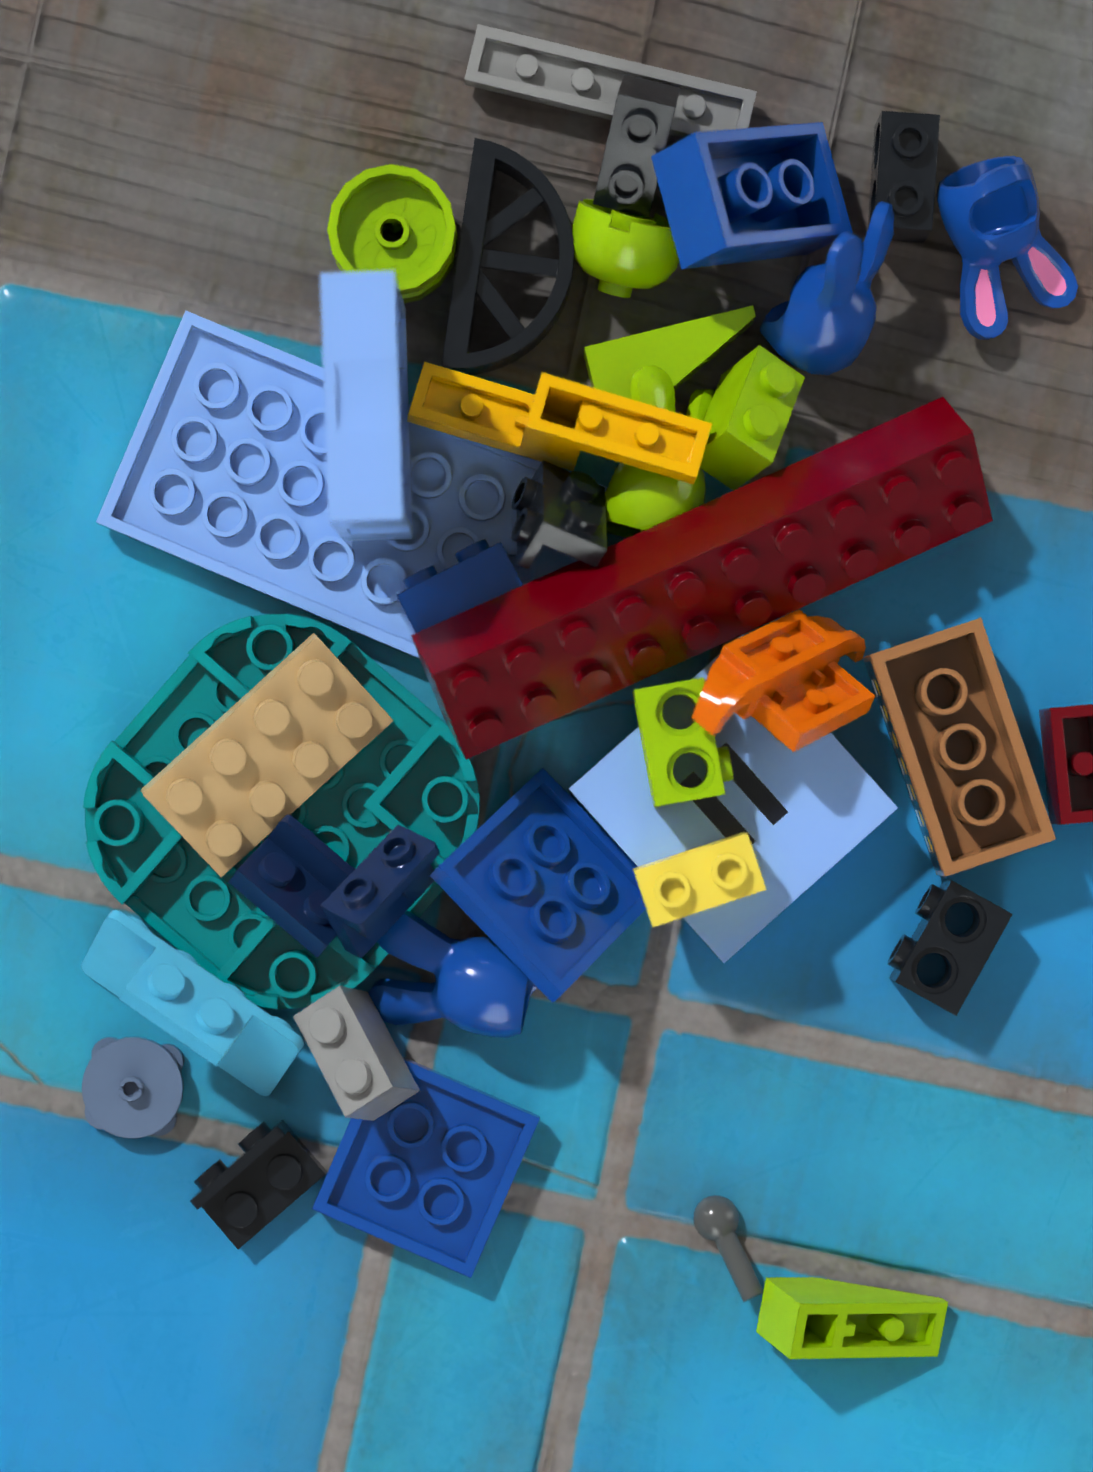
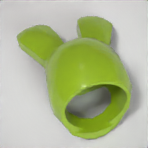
M655 365L639 368L632 376V399L676 412L675 390L669 375ZM711 389L695 390L689 400L686 416L703 421L715 391ZM619 462L605 492L607 533L627 538L704 504L706 482L703 470L699 468L693 485Z

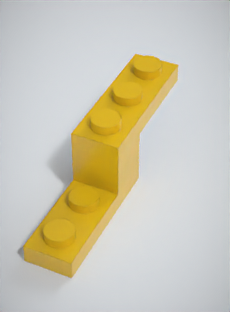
M425 361L407 417V422L540 462L544 460L570 471H574L579 453L583 451L693 485L698 475L712 423L543 372L541 373L536 393L532 394Z

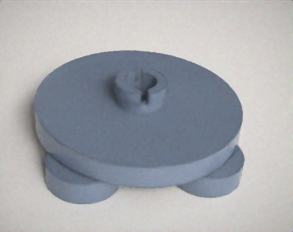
M105 1037L99 1040L92 1049V1058L85 1069L82 1080V1097L85 1104V1118L87 1122L94 1128L103 1129L112 1135L123 1138H141L149 1135L163 1136L168 1134L177 1123V1111L181 1105L184 1093V1082L181 1072L184 1065V1056L181 1050L173 1044H159L143 1037H125L120 1039Z

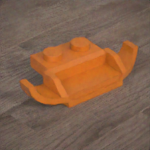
M800 609L723 645L720 655L710 667L691 718L713 736L722 730L724 724L734 713L743 720L752 716L771 732L776 739L795 752L869 712L875 695L838 665L840 658L844 655H847L855 663L862 660L866 649L865 639L852 630H846L831 618L817 615L807 616Z

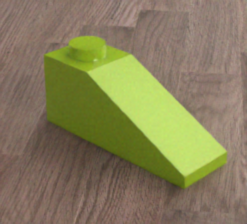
M752 305L584 347V359L591 387L632 399L631 382L633 374L641 367L655 365L669 375L673 382L674 390H676L752 326L756 317L754 307Z
M766 1277L756 1333L789 1359L938 1357L948 1302L939 1297L817 1277Z

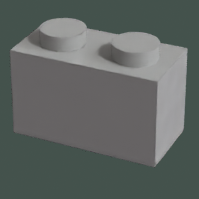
M338 986L293 1016L346 1118L374 1121L420 1091L368 992Z

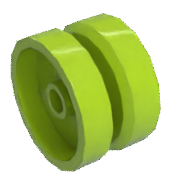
M388 164L365 169L344 184L331 205L327 232L333 257L341 272L395 270L400 296H402L404 303L423 299L440 287L454 266L458 238L451 203L434 180L415 168ZM402 228L404 229L402 237L395 242L386 241L382 234L387 229L395 234Z

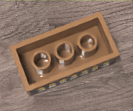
M981 618L863 657L936 875L946 877L1056 840Z

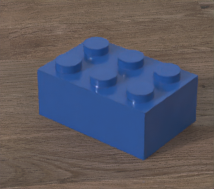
M823 122L695 132L651 156L681 269L808 255L833 243L846 231L853 233Z

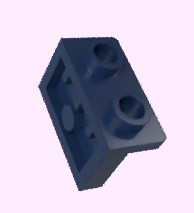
M287 814L267 839L239 867L228 882L318 958L337 936L320 905L355 868L316 837L311 830L303 826L292 815Z
M398 824L320 905L346 951L362 958L434 882L429 876L434 871L431 863L440 854L434 841Z

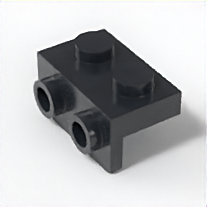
M544 460L532 479L524 477L521 480L511 505L512 509L517 511V520L511 535L512 541L517 542V565L529 569L540 549L545 545L597 567L607 551L605 487L599 485L594 478L581 471L569 472Z

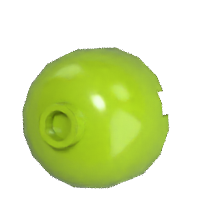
M583 199V202L579 200L572 228L574 258L584 272L599 279L597 288L599 291L617 297L630 298L633 288H654L664 283L676 270L679 258L667 217L655 214L654 218L650 216L647 218L594 205V199Z

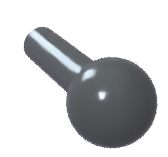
M720 1195L704 1198L696 1206L693 1215L694 1226L697 1232L703 1238L715 1241L743 1302L761 1295L763 1288L735 1232L739 1224V1213L736 1206L731 1200Z

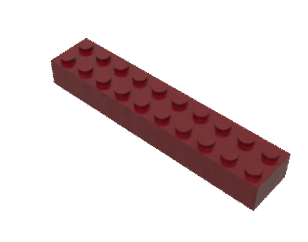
M944 397L938 398L607 547V551L597 567L580 560L575 561L411 635L444 720L465 760L992 522V514L974 433Z

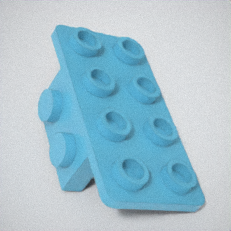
M112 910L109 913L81 964V968L87 976L118 996L119 1000L261 1096H270L304 1046L301 1036L294 1032L293 1028L285 1020L271 1016L249 1001L236 986L222 982L200 967L191 955L182 950H176L151 933L142 921L135 917L127 916L121 911Z

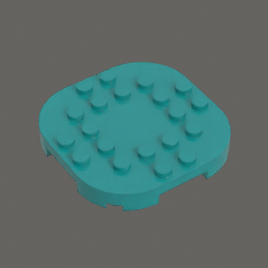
M285 613L240 618L219 627L200 640L188 652L189 656L117 739L111 741L104 749L88 780L83 808H85L87 842L85 843L95 871L109 892L122 905L126 904L175 948L191 955L200 967L222 982L236 986L255 1005L271 1009L308 1007L338 986L353 989L364 981L389 953L382 949L377 942L362 958H359L346 951L338 936H336L318 958L228 882L239 867L268 836L224 876L220 877L142 795L141 789L308 637L315 633L394 721L291 815L355 869L399 824L436 843L440 854L431 863L434 870L478 829L480 816V793L474 766L470 758L465 760L448 725L343 634L314 619ZM434 881L407 911L420 918L442 893L443 889Z

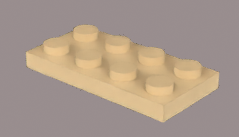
M313 633L141 789V793L212 869L222 877L268 836L285 815H291L394 720L319 637Z

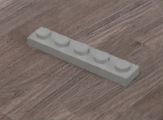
M480 24L477 25L464 78V83L467 86L612 120L617 94L624 74L678 87L680 92L670 135L683 138L695 132L748 128L757 91Z

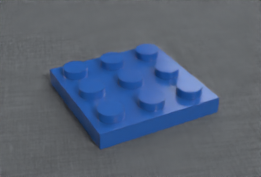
M544 768L536 773L429 875L552 1003L646 909L632 869L638 866Z
M403 1057L420 1091L374 1121L350 1119L312 1209L471 1278L540 1120V1116Z

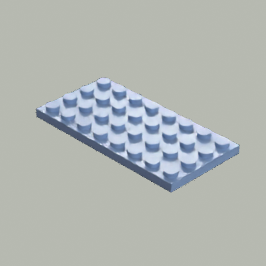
M186 310L96 523L419 659L420 657L411 638L415 631L396 596L407 590L403 583V580L432 565H434L437 573H440L459 563L455 557L457 552L483 539H486L490 547L499 542L502 543L523 585L578 561L576 558L543 545L529 569L517 565V542L511 539L513 527L517 520V511L511 507L512 500L521 480L524 477L532 479L541 464L540 461L410 422L413 539L344 541L328 522L323 368Z

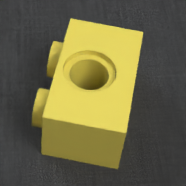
M741 832L632 868L653 927L766 890L749 835L746 832Z

